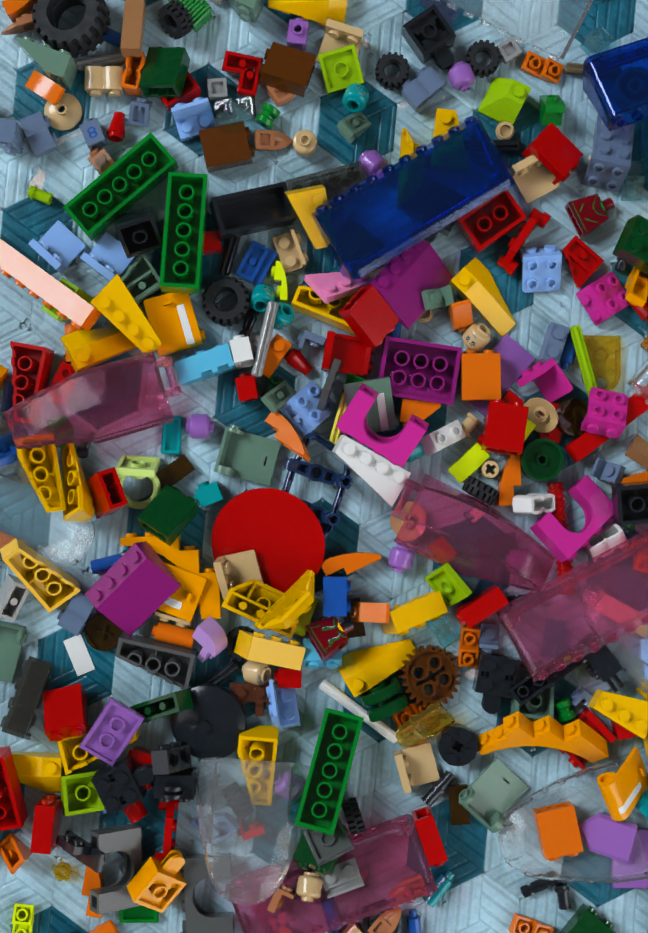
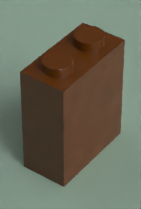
M273 42L271 48H267L264 56L266 61L264 64L261 63L258 75H261L260 83L304 98L315 69L317 56Z
M244 121L199 130L208 173L252 164L251 157H255L253 145L249 146L248 139L251 138L249 127H245Z

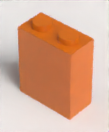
M465 350L461 354L460 402L501 400L500 353H495V350H484V353H476V350Z
M570 801L532 809L541 854L546 860L556 861L566 855L573 857L577 856L579 852L584 851L575 808Z

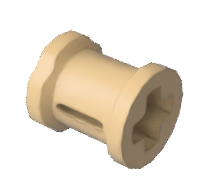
M468 412L466 419L461 423L467 438L471 436L470 433L477 425H481V422Z
M486 461L480 466V473L483 477L493 478L499 472V466L494 461ZM486 465L493 466L492 474L485 472L487 470Z

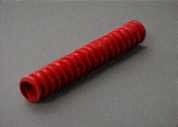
M564 483L546 484L549 487L547 493L555 495V510L552 512V515L567 530L569 525L566 524L568 518L565 516L567 515V512H565L566 506H564L566 500H563L565 494H563L564 488H562V485ZM558 559L556 561V564H558L556 570L559 571L557 573V576H559L558 582H560L558 587L561 588L559 594L561 595L576 593L574 589L576 584L573 583L575 581V578H573L574 572H572L574 567L571 566L573 560H566L561 563Z

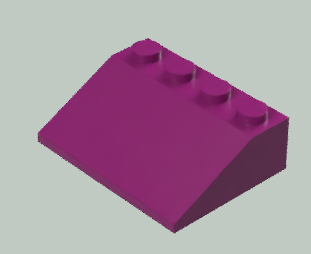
M415 232L369 285H373L398 317L399 323L409 330L425 311L421 292L447 286L453 275L433 247Z
M385 336L381 353L379 378L390 377L392 396L453 405L462 348Z
M147 541L134 543L85 595L98 611L131 636L182 585Z

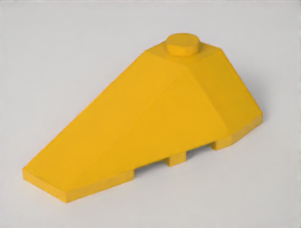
M267 0L268 8L289 15L292 13L301 16L304 20L308 21L310 19L318 22L322 26H325L327 18L341 23L345 21L347 0Z
M476 257L449 282V285H452L453 289L464 300L470 299L471 307L501 337L516 324L490 271Z
M117 327L90 329L89 332L77 330L60 338L76 373L137 348Z
M54 435L15 438L18 459L46 513L66 511Z
M69 441L61 447L62 486L66 504V511H63V521L85 523L93 518L95 509L74 443Z
M405 639L385 645L351 651L342 657V666H338V670L355 698L399 670V668L405 666L402 660L408 661L409 659L406 655H413L412 650L416 648L410 639Z
M259 725L239 733L237 753L242 764V771L247 782L251 803L254 805L271 806L279 731L275 726Z
M11 751L20 783L44 792H61V776H65V771L60 753Z

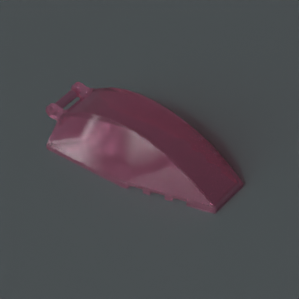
M152 350L76 372L24 399L4 412L16 448L42 447V445L50 444L61 446V444L65 443L81 445V442H94L96 444L173 422L174 418L168 398L179 395L182 391L181 387L177 385L172 367V357L166 356L156 360ZM161 367L165 368L170 385L169 389L164 388L159 371Z
M427 474L424 475L421 484L411 479L406 480V487L396 508H393L391 515L404 521L394 540L395 543L440 565L448 562L454 571L462 576L476 577L484 581H494L502 585H512L520 589L541 593L555 557L539 542L494 507ZM412 490H415L417 495L408 514L403 512Z

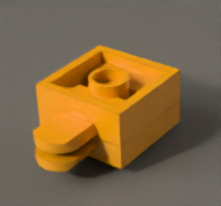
M171 850L162 861L153 857L147 860L126 886L134 903L160 913L166 910L187 884L180 872V869L185 864V859L179 850Z

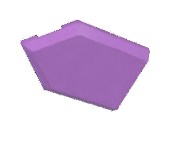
M598 813L578 823L580 835L589 851L628 864L638 825L627 821H614L609 815Z

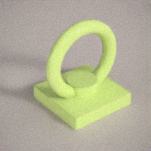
M121 456L115 470L122 488L127 476L134 479L148 477L153 484V493L147 500L134 501L126 496L128 501L126 506L134 509H144L161 491V484L156 475L160 466V457Z

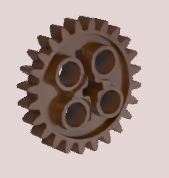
M427 645L426 650L424 646H419V651L413 649V655H406L409 660H402V663L406 666L399 668V670L404 672V675L399 676V678L404 679V682L400 685L406 686L403 693H410L408 700L415 698L414 704L418 705L421 702V707H426L427 703L429 708H433L434 703L437 707H441V701L447 704V697L450 699L454 698L451 692H458L455 685L461 684L456 681V678L461 677L460 674H456L460 667H454L457 660H450L452 653L445 655L446 649L443 648L439 651L438 645L434 646L433 650L431 645ZM431 658H434L436 660V666L434 668H432L429 664ZM442 666L444 667V670L431 676V680H425L419 686H416V683L427 678L429 673H434ZM415 668H418L421 672L419 678L414 676ZM442 674L446 677L444 685L439 681ZM426 684L430 687L428 695L424 693V686Z

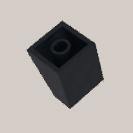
M152 206L115 218L114 227L127 259L162 248L163 239Z

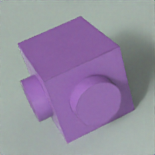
M302 18L290 19L287 46L306 51L309 22Z

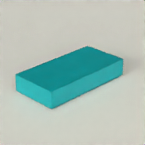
M163 415L161 454L181 455L183 416Z

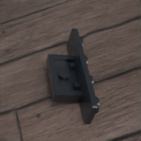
M66 830L65 835H57V845L96 873H101L102 866L105 863V853L70 830Z

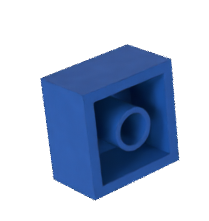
M323 576V616L347 617V612L351 611V600L347 599V592H351V581L347 580V576Z

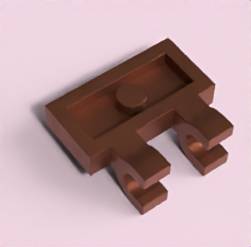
M248 682L230 683V691L239 699L244 710V702H256L255 716L264 715V702H269L266 692V686H269V682L261 686Z

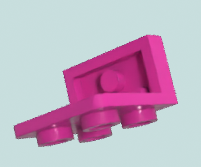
M609 272L576 293L595 326L629 305V302L625 299L626 291L613 272Z
M553 357L545 362L540 360L532 366L533 369L527 368L520 373L522 377L516 381L519 387H522L533 380L548 402H553L573 390V386Z
M592 387L589 391L587 414L581 423V430L591 434L618 439L626 427L628 396Z

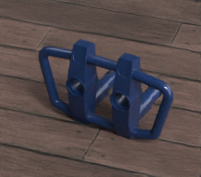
M317 432L308 433L303 438L306 448L311 440H316L331 451L335 446L333 442ZM297 454L294 459L286 457L283 468L287 469L288 473L282 491L289 493L295 473L312 481H319L338 487L331 511L302 500L314 512L320 522L326 523L323 530L326 541L333 526L339 524L340 515L338 511L345 489H349L352 486L350 482L353 483L350 477L351 469L344 464L343 474H340L319 464L301 461L302 458ZM317 467L319 469V475L316 478H313L311 475V471L313 468Z

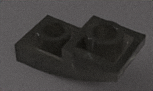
M252 96L236 100L228 98L214 101L217 121L256 117L255 98Z

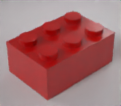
M504 186L459 217L455 225L475 253L479 254L521 225L527 216Z

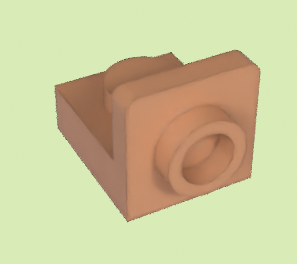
M96 147L88 153L89 157L87 160L100 175L115 163L102 147L99 149Z
M282 884V886L278 885L267 910L273 913L276 909L280 910L285 898H282V895L291 899L294 898L296 893L292 892L293 888Z

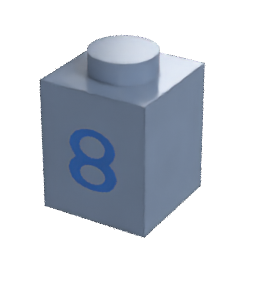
M97 118L86 119L83 121V124L79 125L90 151L96 147L99 149L109 145Z

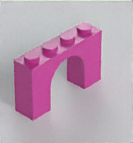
M362 383L336 427L343 434L354 437L358 443L372 448L374 453L385 456L392 464L403 467L427 431L429 424L412 414L404 428L397 435L392 437L377 435L370 429L367 423V413L379 393Z
M588 475L580 478L567 490L580 505L585 515V524L579 533L566 530L550 512L542 515L530 527L532 532L560 563L566 560H573L578 555L576 551L579 548L583 549L590 543L589 538L592 535L596 536L602 531L601 526L604 523L608 524L613 520V503Z

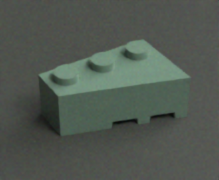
M144 253L138 255L139 257L122 277L123 282L138 305L160 290V276Z

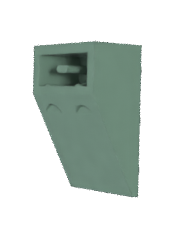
M16 36L15 39L24 53L47 78L61 87L71 90L78 69L69 52L62 49L59 51L54 50L46 43H41V45L34 43V40L23 36V38Z

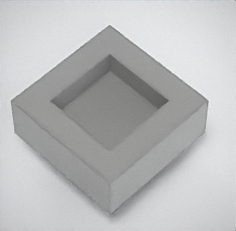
M513 36L497 45L504 64L509 63L522 54Z
M227 78L207 79L209 100L228 99Z

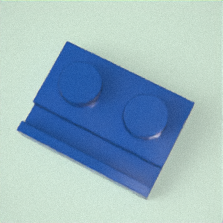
M253 240L235 275L256 286L262 284L278 253Z

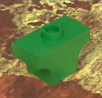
M540 95L539 121L542 126H547L551 122L555 126H561L565 104L560 96Z

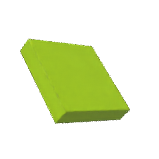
M355 44L318 55L328 94L346 89L354 83H364Z
M448 562L424 577V580L434 591L440 590L447 607L465 599L472 593Z

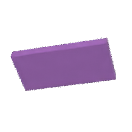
M505 334L492 349L495 350V353H500L501 398L521 376L520 373L526 370L535 360L531 354L508 334ZM459 387V389L456 391L459 395H460V387ZM467 401L483 416H486L490 401Z

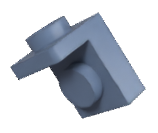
M137 96V98L131 100L128 124L147 128L150 107H152L153 102L148 101L147 97Z
M304 330L303 334H299L296 344H298V349L301 351L306 340L309 341L308 345L319 348V346L324 347L326 338Z
M597 458L591 475L602 482L618 484L621 482L626 467Z
M480 623L479 647L483 648L482 651L494 652V649H499L500 646L498 644L500 625Z
M583 687L574 690L570 696L571 703L577 706L584 699L582 703L591 710L592 708L588 704L593 696Z

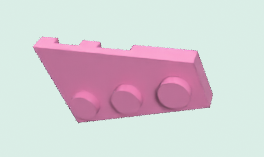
M364 270L308 274L305 275L304 281L327 304L357 293L362 286H368L372 279Z

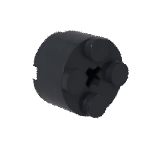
M451 723L442 728L436 740L437 749L442 759L452 766H464L470 763L477 753V741L471 730L459 723ZM456 741L460 743L458 748L454 746Z

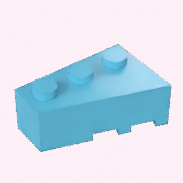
M228 343L217 345L209 350L198 351L196 355L190 357L189 355L179 357L178 361L174 362L182 386L237 369Z

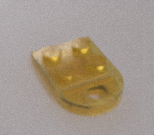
M583 335L595 380L597 381L598 378H602L606 383L603 389L609 391L614 389L621 376L620 336Z
M438 701L429 705L423 712L415 714L409 721L400 726L396 732V739L402 747H414L425 742L456 721L453 715Z

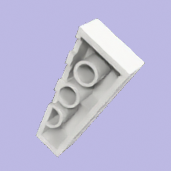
M340 435L332 452L387 505L393 507L411 473L398 465L392 464L389 460L347 436Z

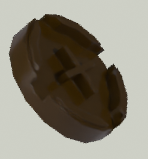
M569 398L558 406L557 427L562 433L567 436H577L586 432L581 430V423L587 414V403L578 398Z
M100 613L88 621L85 637L87 643L92 648L99 651H109L117 646L119 637L124 631Z

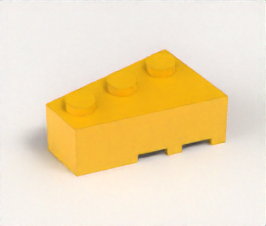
M239 630L234 653L247 660L300 671L306 648L301 646L300 641L289 639L287 642L283 641V638L271 635V637H267L264 633L256 631L251 633Z

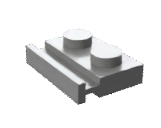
M355 857L336 864L332 876L327 874L325 877L320 876L323 880L327 899L364 886Z

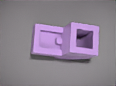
M211 616L200 623L192 635L203 647L197 656L202 663L208 658L212 659L227 647L228 641L225 631Z

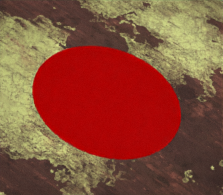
M257 488L235 496L219 512L212 529L211 546L214 560L219 556L254 549L264 584L283 593L307 570H312L316 577L323 563L325 539L319 520L301 499L279 489Z

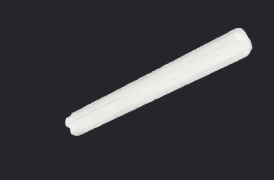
M324 679L321 682L319 688L354 715L364 718L363 721L393 744L398 741L400 736L397 732L381 720L371 722L366 709Z

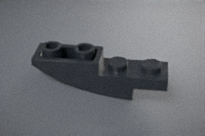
M569 648L509 689V692L518 704L523 706L564 679L566 675L582 665V662L573 650Z

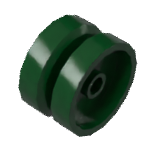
M546 438L535 439L526 443L520 455L521 473L534 481H545L556 477L564 464V454L560 446ZM539 457H543V464L539 462Z
M397 678L381 682L359 696L363 706H371L367 711L371 722L390 717L409 705L406 695L398 693L401 685Z

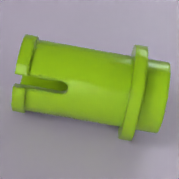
M31 185L28 189L27 196L31 200L36 199L47 205L51 204L53 193L41 190L37 185Z

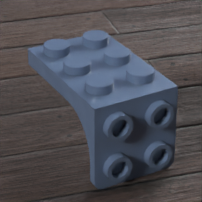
M600 114L597 115L592 152L583 178V185L612 192L620 191L631 167L635 122Z

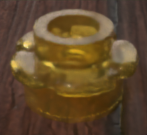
M66 862L58 863L53 869L55 878L58 881L70 879L72 867Z

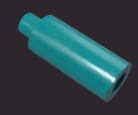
M450 870L446 874L442 873L423 897L424 901L431 907H434L452 885L451 879L455 874Z

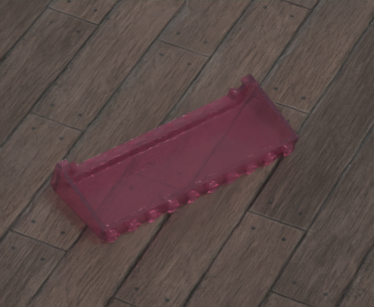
M648 529L509 602V604L497 611L502 629L534 682L546 679L549 674L563 670L568 664L578 662L585 655L597 652L602 646L614 643L619 637L631 634L636 628L643 624H648Z
M410 814L401 815L366 828V831L362 833L348 835L355 849L341 855L336 864L355 857L364 886L327 899L322 885L320 898L313 899V902L301 901L302 897L297 895L296 888L298 877L301 873L304 875V871L296 866L297 864L293 860V856L233 878L229 885V896L243 933H325L330 930L336 931L341 929L343 925L355 924L362 918L374 917L381 911L393 910L400 904L412 903L416 898L433 895L435 891H438L412 816ZM282 884L293 888L292 892L296 893L293 899L282 895V898H285L281 909H276L274 913L267 910L278 885L282 886Z

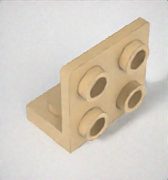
M327 18L325 34L318 55L355 44L358 55L364 38V30Z
M534 155L512 165L509 170V174L526 204L537 200L560 186L559 182L556 185L552 183L556 178L555 175Z
M254 549L219 556L213 562L223 600L229 589L252 579L264 583Z
M430 742L393 751L404 794L412 792L411 787L440 779Z

